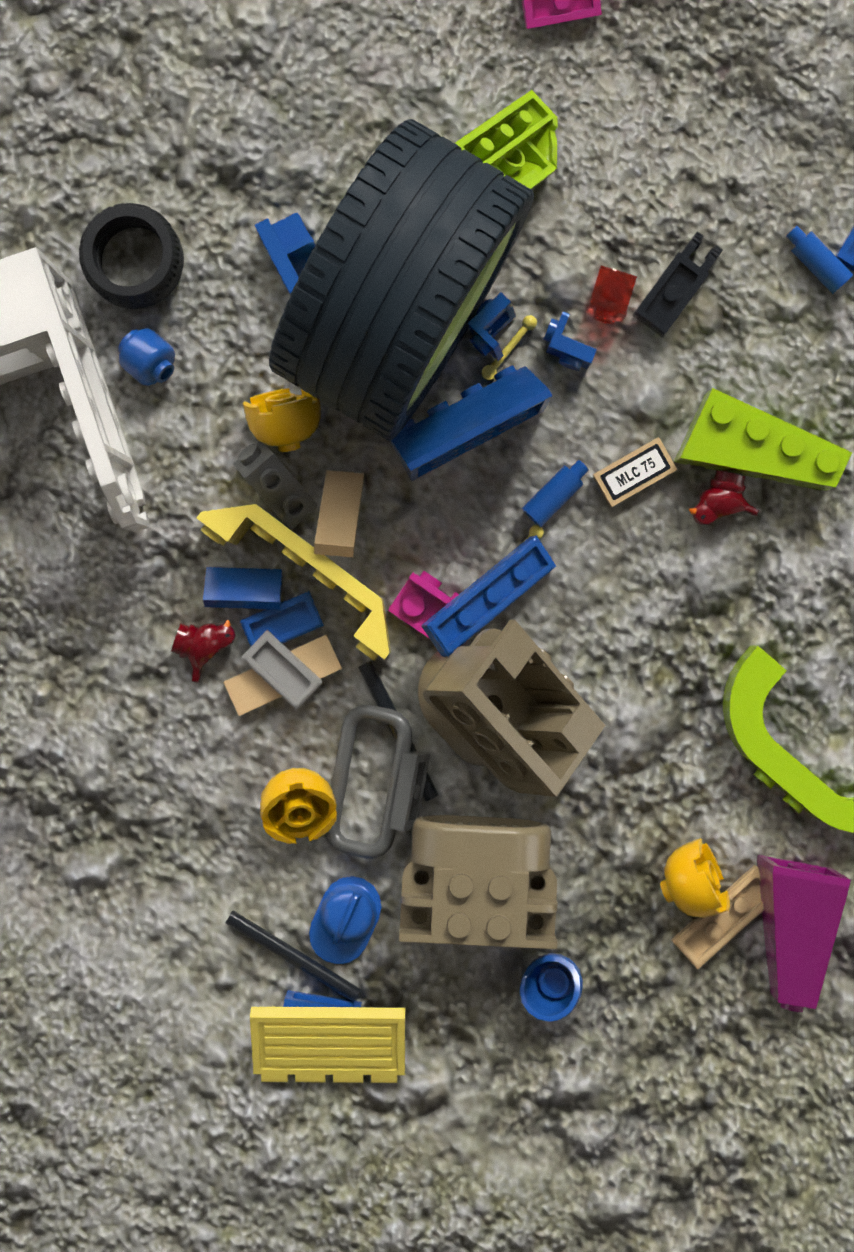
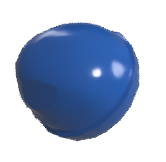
M545 954L532 961L522 976L519 990L521 1003L528 1013L538 1020L547 1022L558 1021L570 1015L576 1008L582 995L583 980L580 969L571 959L561 954Z

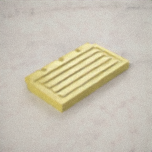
M251 1007L250 1028L253 1074H261V1082H288L289 1075H295V1082L326 1083V1075H333V1083H363L364 1075H371V1083H397L398 1075H405V1008Z

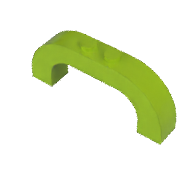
M750 645L735 663L724 689L723 715L730 739L740 754L757 769L753 775L769 789H772L774 785L780 788L786 794L782 800L799 814L805 810L816 819L834 828L854 833V797H842L836 794L781 747L768 733L763 719L764 702L770 690L787 670L759 646Z

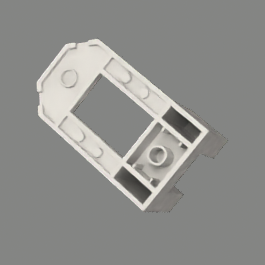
M36 247L0 259V385L51 367H60L64 382L59 383L62 397L67 406L73 405L78 419L72 422L75 435L81 445L86 443L91 459L86 460L88 473L93 483L99 482L108 500L107 508L113 523H119L121 528L132 532L150 528L146 512L140 513L139 506L146 504L144 492L71 280Z

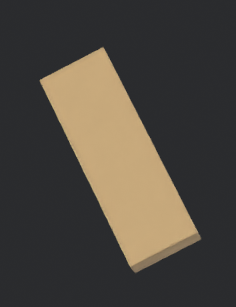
M326 470L314 542V554L342 557L354 556L364 473Z
M327 634L291 650L320 679L343 669ZM253 669L223 682L239 716L282 697Z
M756 865L750 868L726 890L728 891L730 901L729 911L706 918L696 917L671 939L697 970L763 912L764 908L761 901L759 881L761 882L760 872Z

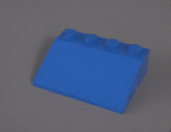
M514 365L509 366L494 375L496 381L484 388L480 383L471 386L460 393L463 399L450 406L447 401H444L427 411L429 417L418 423H415L414 419H410L401 432L390 442L412 482L544 412L552 398L549 388L526 366L518 370L515 369Z

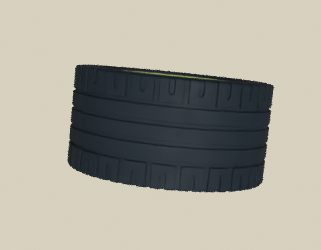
M408 119L400 123L384 139L382 144L378 146L374 154L366 162L364 168L361 169L311 252L292 290L272 341L269 354V366L272 372L295 386H300L302 390L315 398H321L322 402L337 411H342L344 415L357 423H363L364 427L384 439L393 440L405 427L431 390L469 328L467 323L476 316L478 308L484 302L527 218L534 199L533 190L508 175L504 176L502 171L488 163H483L480 158L470 152L461 150L460 146L445 137H441L438 133L416 120Z

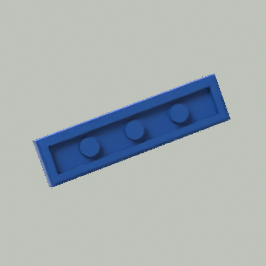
M537 535L530 536L421 626L440 655L448 657L457 647L464 644L552 571L556 565Z

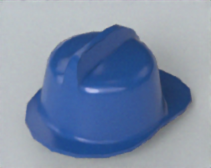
M350 876L340 878L332 883L325 892L311 922L309 937L315 953L326 962L334 964L349 963L358 958L366 948L379 920L382 908L380 895L374 885L363 878Z

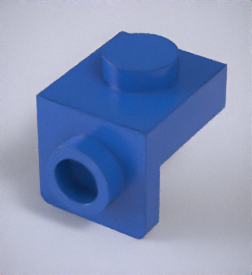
M502 292L494 299L490 298L482 303L476 312V316L467 323L473 335L470 339L473 346L483 356L490 353L497 361L504 355L494 337L516 317L512 302Z
M563 311L559 321L552 318L543 339L550 342L546 353L560 358L559 364L575 371H580L581 367L588 369L597 349L562 335L570 316L569 313Z

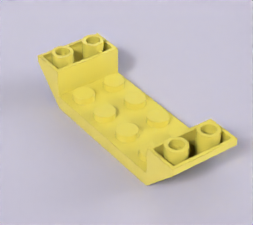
M256 504L203 511L197 516V519L204 524L200 531L223 546L226 542L237 545L249 528L268 543L273 544L276 539L285 545L281 551L285 556L301 567L308 562L316 568L312 576L332 590L336 585L340 586L348 592L343 599L360 612H364L367 607L372 610L354 634V637L360 641L356 648L372 660H376L378 656L386 659L391 653L384 600L325 555L314 554V547L264 509Z

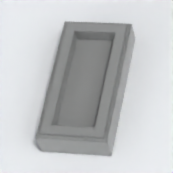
M266 630L241 657L296 710L323 682L269 630Z

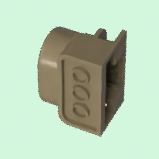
M510 620L502 631L494 628L483 630L477 635L471 645L457 647L448 657H442L439 652H436L427 661L420 675L418 700L421 711L428 723L463 760L476 766L487 767L503 785L515 792L557 797L606 726L577 693L573 682L567 676L561 674L553 665L551 656L535 644L516 620Z
M430 815L415 819L412 829L411 854L407 857L403 866L399 942L557 949L558 941L555 937V920L558 908L557 879L550 866V827L538 821L500 817Z

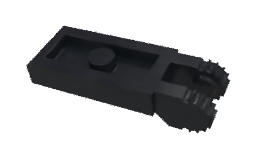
M698 231L682 253H677L632 315L662 338L708 277V270L723 251L717 245L711 248L701 267L688 259L691 253L696 251L702 243L704 235Z

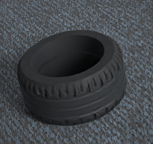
M121 203L102 210L101 213L92 218L93 220L88 223L80 240L79 261L86 280L102 298L118 307L142 309L161 302V300H164L171 294V291L175 289L182 275L184 254L178 235L164 216L142 204ZM128 228H144L152 231L160 239L163 248L162 260L155 274L147 281L135 286H120L112 283L105 276L102 268V255L109 240L120 231Z

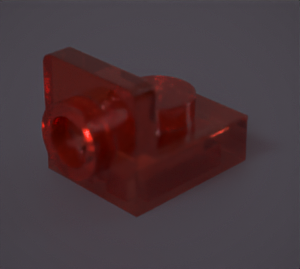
M601 265L586 312L593 313V318L602 323L614 325L616 321L623 322L628 312V305L637 276Z

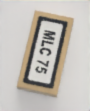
M658 437L594 473L592 477L611 508L678 469Z

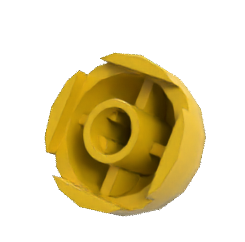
M289 388L255 395L250 397L251 404L246 401L242 404L249 430L256 439L265 445L278 446L279 452H289L301 448L300 442L310 438L318 428L321 419L320 399L315 398L302 389V395H295L290 393Z
M291 768L282 771L270 779L261 793L260 817L264 830L273 839L287 844H297L296 838L307 836L309 841L316 840L327 833L336 822V799L329 782L317 772L306 768Z
M699 838L675 849L668 857L664 868L666 880L660 882L666 901L668 903L674 901L680 911L692 917L706 918L729 911L728 891L720 893V880H723L724 877L708 844H702V839Z

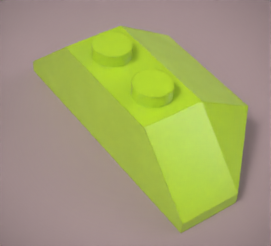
M530 90L459 139L455 144L460 146L461 150H466L480 158L483 163H488L502 171L504 176L508 175L532 190L557 169V138L555 130L558 128V117L533 90Z

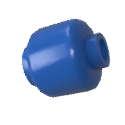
M148 328L132 330L121 340L118 347L119 364L138 383L146 386L156 384L157 382L163 383L173 374L175 351L154 330Z

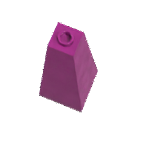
M758 855L757 867L760 872V893L764 908L762 919L770 994L778 1003H781V1008L789 1011L803 1012L804 1007L816 1009L851 879L829 867Z

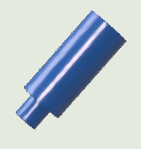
M796 226L786 235L795 245L791 252L832 294L853 276L850 270L812 231L806 235Z
M580 460L570 469L564 465L521 509L541 528L584 485L580 479L589 469Z

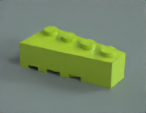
M712 388L704 395L674 462L827 491L837 487L852 452Z

